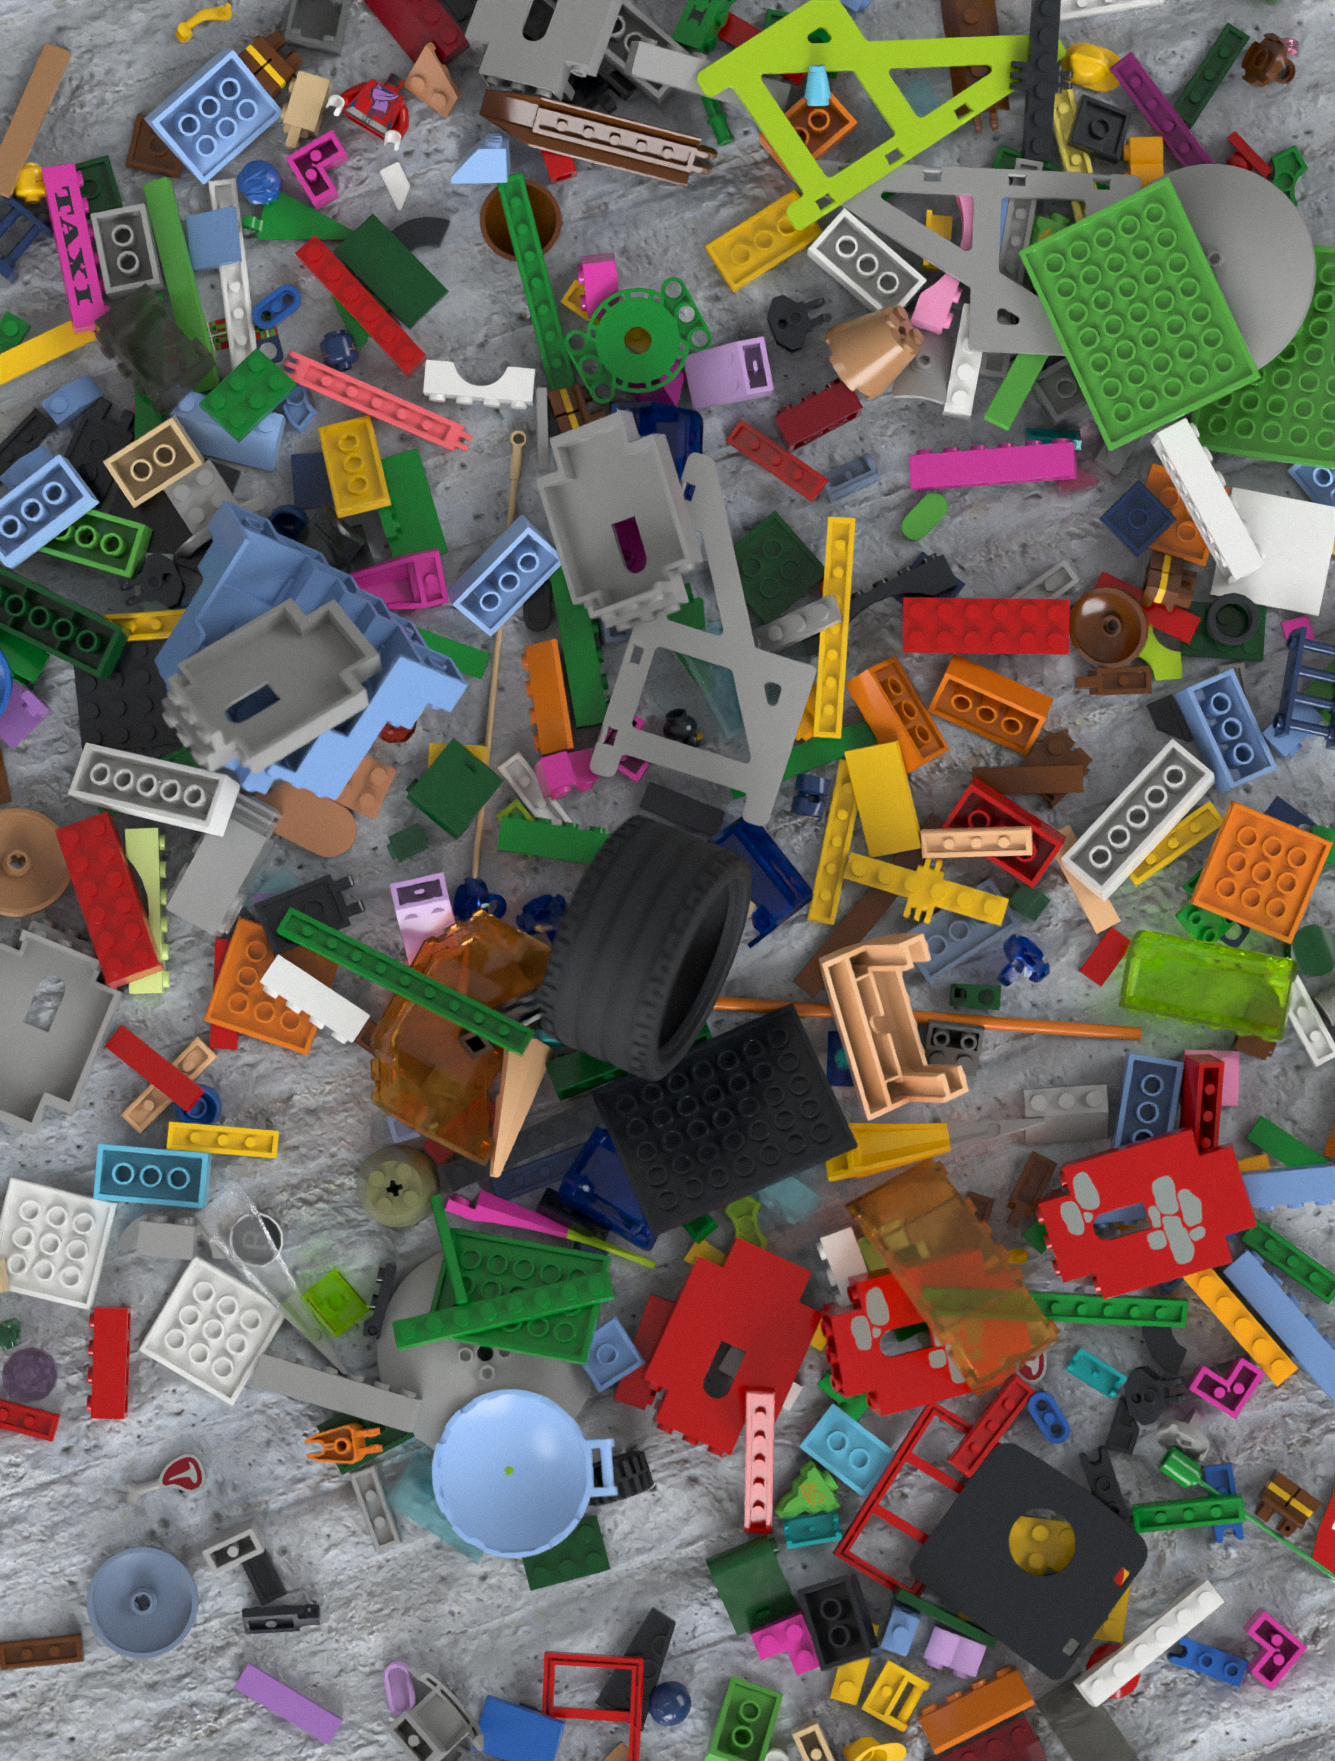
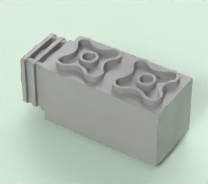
M245 791L238 792L224 836L221 837L203 832L193 848L192 854L195 856L190 864L186 863L183 866L176 883L166 897L165 902L168 905L165 909L214 936L222 937L224 933L229 934L249 898L246 893L275 842L271 837L280 819L283 817L280 815V811Z

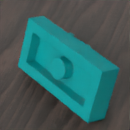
M1025 429V442L1041 441V445L1052 444L1053 439L1067 438L1069 442L1075 444L1076 449L1081 450L1082 439L1081 433L1078 430H1065L1058 434L1055 429Z

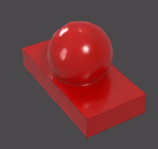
M1233 131L1227 137V140L1237 151L1230 154L1226 165L1243 168L1248 171H1252V168H1254L1263 178H1267L1272 173L1271 168L1237 132Z

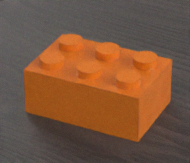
M832 93L831 98H829V105L808 106L807 99L803 97L784 113L815 160H822L851 135L857 127V121ZM761 133L759 135V143L795 183L764 134Z

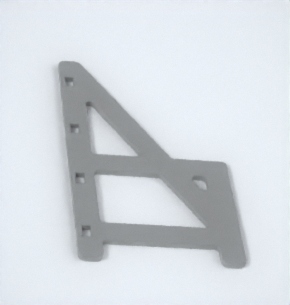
M815 160L827 177H833L839 173V169H845L853 164L839 161ZM902 164L840 205V207L845 208L857 218L970 288L968 348L970 351L1066 356L1040 298L999 271L1001 200L1003 198L1081 201L1085 204L1086 218L1140 191L1142 183L1136 175H1103L1079 172L951 166L933 167ZM924 173L941 174L940 182L924 181ZM1009 177L1026 178L1025 186L1009 185ZM1093 181L1110 182L1109 190L1093 189ZM884 192L972 197L973 224L971 250L964 251L881 198V194ZM828 194L824 196L825 198L833 202V200H831ZM1005 309L1019 319V323L1016 325L1000 324L997 321V311Z
M692 453L687 458L680 486L683 494L687 483L696 486L692 500H685L694 532H700L703 536L723 633L717 636L672 622L667 619V614L665 615L664 611L656 614L657 619L646 623H641L640 620L635 622L593 752L590 769L597 775L608 778L613 777L617 772L621 757L628 755L744 792L747 795V800L742 813L743 819L748 823L764 826L768 823L816 675V669L811 665L755 647L715 461L709 456ZM635 646L644 649L639 664L630 663ZM657 648H665L728 668L732 671L751 760L748 763L726 758L633 727L632 722ZM768 682L778 684L781 687L778 703L774 706H770L767 703L764 685ZM609 727L618 730L613 746L604 744Z

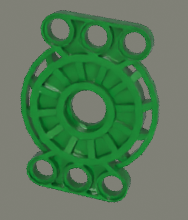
M670 277L663 282L661 293L639 287L624 289L612 294L601 302L593 312L587 327V333L582 330L570 331L564 339V345L591 397L596 402L604 404L614 398L616 388L626 392L643 393L665 386L683 368L689 354V347L696 351L707 349L712 342V335L685 283L678 277ZM672 281L678 282L682 288L680 295L675 298L668 296L666 293V286ZM643 292L649 293L648 298H631L630 293ZM624 294L625 300L616 303L612 307L608 304L615 297ZM654 295L660 297V303L653 300ZM683 306H690L694 310L695 315L690 322H684L679 318V310ZM604 308L607 312L601 318L599 325L593 324L597 314ZM642 327L650 333L651 346L645 353L634 354L627 349L624 342L625 335L631 328ZM591 330L596 331V337L591 336ZM698 330L704 331L708 337L707 343L701 347L694 345L692 342V335ZM579 334L584 338L585 344L581 350H574L570 347L569 339L572 335ZM681 343L685 345V351L680 350ZM677 356L683 357L679 367L672 373L670 368L675 363ZM586 359H593L597 362L598 369L592 375L586 374L582 369V364ZM664 374L669 377L660 384L654 386L651 384V381L658 379ZM617 378L623 380L622 385L616 383ZM629 382L645 383L646 388L635 389L627 386ZM600 383L608 384L611 389V394L606 399L599 398L595 393V388Z

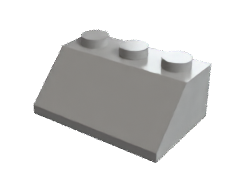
M1107 1084L1021 1089L1023 1119L1042 1118L1045 1120V1123L1024 1130L1025 1144L1108 1138Z

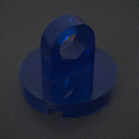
M467 877L464 879L465 883L460 884L457 888L453 911L454 916H458L459 920L456 924L462 931L477 932L482 928L485 921H498L505 915L507 910L505 899L501 895L489 892L486 883L481 878ZM496 900V910L489 913V903Z
M545 894L534 898L524 905L521 915L517 914L516 925L524 935L532 936L545 932L553 946L558 932L556 926L561 923L568 903L561 894H556V897H552L551 894Z
M1012 934L1005 940L1003 950L1009 963L1001 970L997 977V980L1005 987L1012 984L1020 975L1033 982H1041L1049 975L1050 965L1048 962L1044 964L1042 960L1044 957L1043 952L1033 941L1022 935L1017 937L1016 934Z

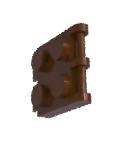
M1062 729L1056 736L1051 732L1019 765L1083 764L1084 778L1090 772L1087 766L1093 760L1080 747L1072 753L1069 749L1075 742ZM1040 793V795L1049 803L1047 806L1052 809L1067 793H1050L1054 799L1047 793Z

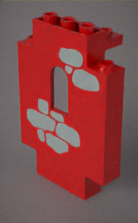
M1191 1125L1063 1163V1171L1059 1172V1177L1063 1188L1068 1187L1069 1190L1064 1192L1062 1188L1052 1190L1050 1196L1039 1199V1207L1035 1208L1039 1223H1044L1047 1233L1043 1234L1047 1249H1053L1056 1258L1052 1260L1056 1276L1061 1275L1064 1283L1096 1274L1095 1277H1092L1096 1293L1101 1292L1104 1300L1232 1263L1233 1257L1226 1235L1257 1226L1232 1142L1199 1151ZM1137 1203H1144L1151 1225L1150 1228L1108 1240L1098 1237L1094 1232V1220L1099 1215Z
M972 1246L848 1277L850 1286H847V1295L853 1304L843 1307L834 1302L823 1304L824 1312H822L820 1325L823 1336L827 1338L825 1354L828 1363L832 1366L830 1382L833 1390L845 1398L869 1392L866 1394L867 1405L870 1410L880 1416L1002 1385L1004 1380L1000 1357L1030 1350L1025 1320L925 1316L918 1313L921 1285L1020 1290L1016 1269L1004 1265L984 1270L981 1250ZM923 1321L928 1322L932 1346L894 1356H886L881 1351L880 1340L885 1332Z

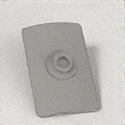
M920 330L924 341L920 343V351L894 380L892 395L894 398H920L944 404L947 399L953 338L944 334L938 335L926 330Z

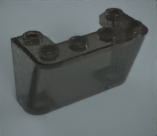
M146 283L94 321L97 330L95 336L102 345L100 350L109 361L113 359L118 364L116 367L125 379L130 377L133 380V386L142 397L146 395L151 400L149 403L158 415L163 413L165 416H168L216 366L213 355L197 338L191 341L169 318L163 301Z

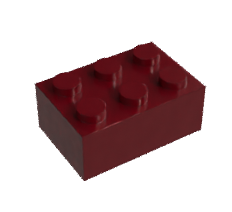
M837 378L826 384V389L823 392L817 394L816 391H813L803 396L800 404L794 407L788 404L779 409L776 417H774L773 426L786 450L792 453L860 417L863 406L855 391H851L840 378Z

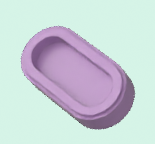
M399 1660L390 1662L384 1669L383 1680L389 1709L394 1715L399 1717L405 1710H412L416 1706V1696L409 1666Z

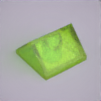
M336 1268L332 1269L300 1297L335 1339L365 1315L370 1308Z

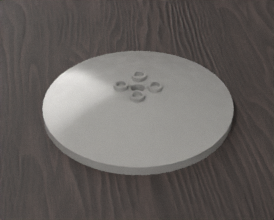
M1199 164L1180 168L1160 176L1144 188L1167 176L1171 179L1258 369L1262 368L1273 360L1296 335L1305 319L1313 297L1316 278L1315 251L1311 235L1301 213L1293 202L1274 184L1260 175L1243 168L1224 164Z
M443 1251L420 1264L400 1284L387 1306L378 1339V1369L381 1382L389 1384L391 1391L399 1393L400 1388L415 1392V1398L422 1400L413 1431L420 1441L435 1450L436 1444L445 1430V1425L459 1409L480 1395L503 1389L528 1390L548 1397L564 1408L575 1420L582 1410L593 1385L580 1364L492 1348V1359L483 1361L478 1356V1350L481 1346L452 1340H442L399 1351L396 1347L392 1321L430 1313L444 1256Z

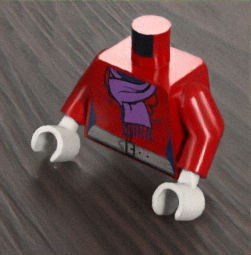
M394 73L389 75L384 85L375 79H371L369 82H361L339 95H332L325 106L326 108L335 106V116H339L342 109L345 108L343 110L345 118L383 140L384 146L387 143L390 144V142L395 143V151L399 150L400 141L409 129V109L406 106L405 98L397 94L405 81Z

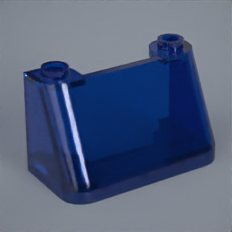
M596 1126L565 1174L558 1190V1196L567 1205L608 1228L636 1247L645 1251H651L661 1234L653 1237L608 1130Z

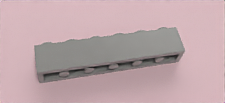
M642 37L641 41L631 42L623 74L708 97L702 92L696 82L698 73L714 63L707 61L708 55L692 52V56L682 53L683 48L667 44L666 49L658 47V41ZM768 74L767 78L761 76L762 82L784 113L791 85L783 83L784 77ZM727 88L714 97H708L745 108L732 88Z
M271 1350L270 1354L261 1353L252 1386L402 1431H414L422 1404L421 1399L415 1398V1392L400 1388L399 1393L390 1391L389 1384L374 1381L373 1385L363 1383L364 1377L348 1373L346 1378L337 1375L338 1369L322 1365L321 1370L311 1367V1361L296 1358L295 1362L286 1360L287 1354Z

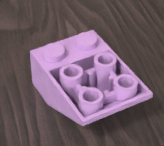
M764 336L736 341L689 354L684 364L693 410L772 396L774 393Z
M444 872L389 884L409 966L463 954Z

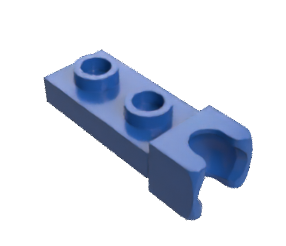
M1231 1462L1203 1466L1205 1482L1221 1494L1236 1493ZM1207 1490V1496H1214ZM1242 1523L1213 1525L1214 1541L1222 1543L1224 1540L1223 1533L1228 1528H1232L1234 1536L1242 1540L1244 1538Z
M1183 1636L1178 1640L1183 1645V1651L1180 1654H1167V1660L1173 1664L1237 1687L1241 1684L1249 1662L1247 1659L1201 1643L1187 1636Z

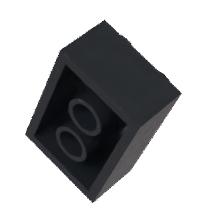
M857 1573L846 1574L797 1590L821 1672L833 1670L881 1654Z

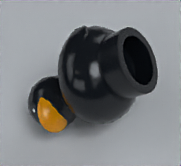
M678 708L669 711L665 715L664 737L673 741L682 740V744L698 748L703 734L696 732V720L687 715L685 709Z

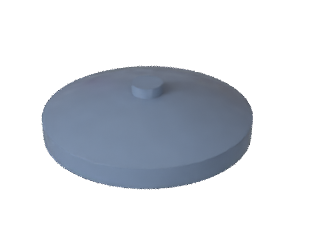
M134 1546L112 1555L96 1571L87 1594L88 1617L96 1635L113 1651L132 1658L160 1656L179 1645L193 1627L199 1606L197 1585L188 1567L174 1554L154 1546Z

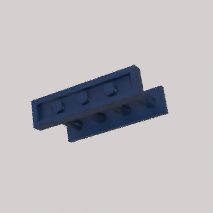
M0 195L3 200L12 206L10 211L0 221V238L21 214L33 224L7 256L3 255L0 259V275L13 284L19 277L13 270L16 267V261L41 232L50 239L54 234L49 229L51 223L42 215L38 214L35 217L12 197L7 198Z
M1302 626L1292 630L1287 639L1286 646L1289 652L1279 711L1273 720L1274 737L1281 738L1287 736L1290 730L1324 737L1326 740L1325 748L1335 751V694L1334 698L1330 700L1296 692L1299 676L1332 683L1335 687V673L1301 665L1303 649L1335 656V645L1306 639L1307 627ZM1294 703L1329 710L1331 714L1330 724L1322 726L1292 719Z

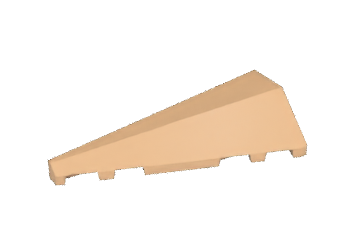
M538 1039L531 1040L522 1057L504 1049L500 1094L496 1097L489 1174L491 1177H500L546 1072L545 1063L549 1062L553 1056L554 1049Z

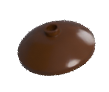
M524 179L542 252L545 255L554 246L560 234L562 224L560 207L555 197L547 188L537 182ZM496 187L486 197L481 208V233L493 252L506 260L517 262L498 187Z
M1100 587L1085 593L1073 606L1069 617V635L1075 650L1084 660L1100 668L1110 667V669L1129 664L1140 655L1148 638V621L1143 607L1131 594L1115 587ZM1112 620H1115L1118 623L1117 629L1112 627Z

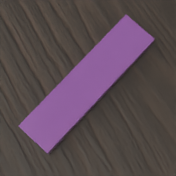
M250 1662L234 1686L237 1690L326 1744L330 1743L343 1721L341 1717Z

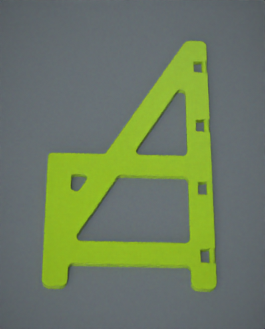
M810 0L700 71L696 82L702 92L708 97H714L727 88H732L802 191V197L787 207L786 217L795 229L803 230L1015 91L1009 90V83L1020 84V80L1010 79V72H1021V69L1011 68L1010 64L1011 61L1028 62L1029 35L868 41L864 38L840 0ZM820 28L824 29L830 37V42L810 43L807 38L808 35ZM1058 40L1057 62L1061 61L1066 54L1065 47L1060 40ZM810 65H825L826 72L852 71L892 129L894 136L833 177H827L762 82V75L808 73ZM987 65L991 69L990 74L922 118L915 114L889 75V70L903 68ZM966 104L971 111L958 119L954 111ZM897 149L902 156L889 164L885 156ZM828 194L833 202L820 210L816 201Z

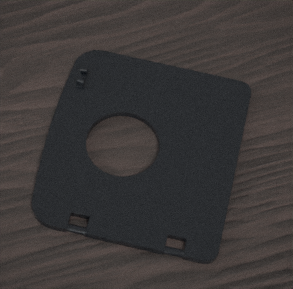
M1003 1443L995 1446L983 1460L911 1561L910 1572L916 1579L1052 1680H1060L1070 1670L1145 1565L1148 1558V1547L1140 1534L1079 1484L1022 1447L1013 1443ZM1035 1509L1052 1510L1062 1515L1071 1525L1075 1535V1551L1069 1564L1060 1572L1048 1576L1034 1575L1022 1569L1014 1560L1009 1545L1010 1533L1015 1522L1028 1511ZM1123 1567L1130 1574L1120 1586L1113 1579ZM1073 1638L1079 1642V1645L1072 1655L1069 1656L1063 1649L1069 1640Z

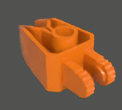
M356 1421L325 1430L304 1440L305 1443H320L325 1447L322 1451L306 1454V1457L318 1462L356 1463L362 1460L366 1454L383 1451L382 1445L372 1444L365 1446L364 1437L377 1436L380 1434V1428L363 1429V1426Z

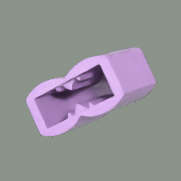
M934 1624L923 1652V1658L928 1659L926 1664L937 1669H942L943 1666L954 1669L952 1672L954 1675L968 1679L969 1675L976 1677L987 1646L967 1635Z

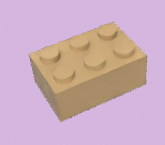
M174 414L106 458L103 463L133 508L202 465L206 460Z

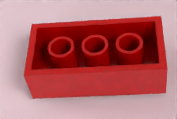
M975 776L941 827L942 829L1032 826V855L985 856L1032 888L1035 887L1066 839L1065 835Z

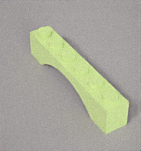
M160 828L125 829L126 857L134 865L143 881L148 898V921L165 967V960H169V944H164V933L169 931L168 916H164V905H168L165 902L168 890L163 889V878H167V862L162 861V850L167 849L166 834H162V829ZM163 970L130 982L129 994L166 993V987H170V972Z

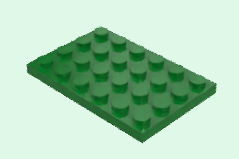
M450 1227V1234L468 1303L609 1271L612 1259L607 1255ZM444 1256L430 1312L456 1306ZM601 1303L447 1340L587 1366Z

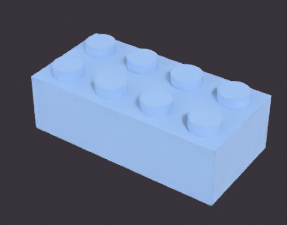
M58 454L0 499V560L5 566L11 569L16 568L100 503L67 458Z

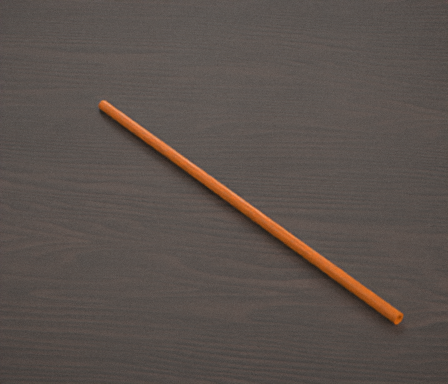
M719 996L712 1009L768 1014L793 1003L798 1016L834 1018L830 1004ZM912 1010L917 1025H927L929 1019L980 1025L984 1026L985 1030L1141 1040V1027Z

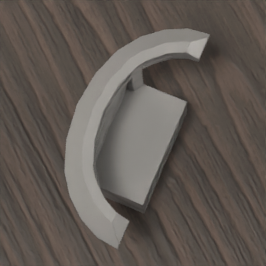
M210 459L164 488L163 490L193 534L192 537L175 552L176 557H191L203 544L213 538L207 526L224 500L252 513H256L264 509L268 497L261 495L239 505Z
M159 1210L140 1216L125 1228L117 1246V1249L131 1250L133 1243L138 1237L137 1255L193 1260L196 1256L197 1236L202 1234L211 1247L212 1258L226 1259V1248L216 1228L207 1220L195 1214L178 1210Z
M410 1667L409 1671L415 1678L429 1686L432 1691L412 1710H405L386 1728L387 1732L412 1761H441L469 1733L472 1738V1744L479 1752H482L484 1750V1734L466 1707L432 1673L424 1668Z

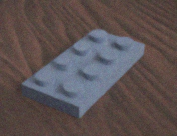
M991 878L974 888L1003 897ZM1009 905L1007 906L1001 926L942 909L932 915L930 924H926L923 921L905 934H924L931 960L914 963L929 984L1021 923Z

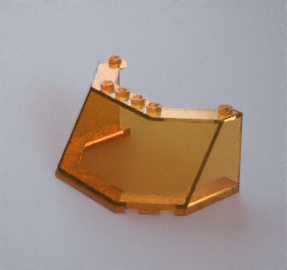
M479 909L472 913V918L465 922L459 920L445 928L444 934L439 937L431 936L424 940L409 967L492 1008L542 985L552 948L488 912ZM394 993L370 1036V1046L374 1048V1058L371 1059V1080L375 1081V1091L371 1093V1103L412 1130L486 1166L494 1153L495 1147L494 1140L490 1137L488 1090L502 1067L504 1048L497 1045L494 1050L472 1059L457 1040L462 1029L461 1026Z
M932 1157L848 1202L845 1204V1207L864 1236L870 1240L942 1346L944 1347L946 1344L950 1346L951 1350L947 1352L976 1397L979 1398L1060 1342L1057 1334L1061 1331L1052 1318L1047 1321L1022 1283L1026 1278L1017 1265L1012 1268L1007 1262L1006 1258L1010 1255L1000 1242L995 1245L990 1238L993 1231L986 1221H978L974 1215L977 1209L969 1197L962 1198L946 1177L949 1173L939 1160L935 1163Z

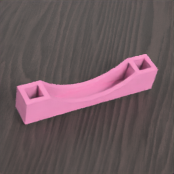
M956 195L955 201L961 220L960 248L964 251H969L972 248L973 199L970 196ZM945 273L933 286L921 292L910 321L911 324L941 335L943 328L949 329L954 315L949 312L952 302L958 304L963 288L958 287L960 281Z

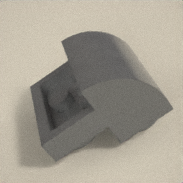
M929 1019L924 1046L927 1064L961 1065L965 1075L976 1077L983 1043L984 1026Z

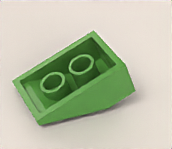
M731 1676L710 1734L703 1761H765L783 1694Z

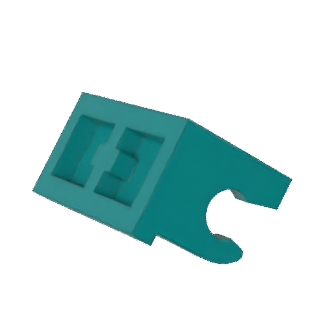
M1079 1346L1076 1347L1063 1368L1108 1398H1114L1117 1395L1119 1386L1123 1385L1128 1378Z
M836 1509L829 1513L819 1511L815 1514L807 1513L797 1515L796 1517L782 1518L787 1549L842 1540Z

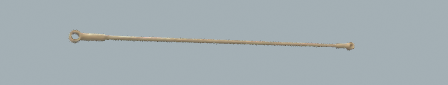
M515 431L510 437L513 446L506 530L514 522L523 447L527 443V437L522 431ZM515 436H523L524 441L521 444L514 443ZM503 625L496 631L484 743V746L489 748L488 767ZM485 805L477 813L462 968L459 970L457 990L468 996L471 970L469 969Z

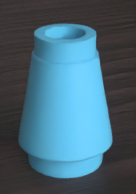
M810 65L804 99H807L808 106L829 105L831 92L825 65Z

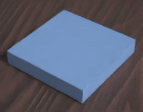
M230 206L186 217L189 254L193 271L198 272L242 262L236 207Z
M615 1315L595 1329L587 1366H581L600 1393L646 1363V1361Z

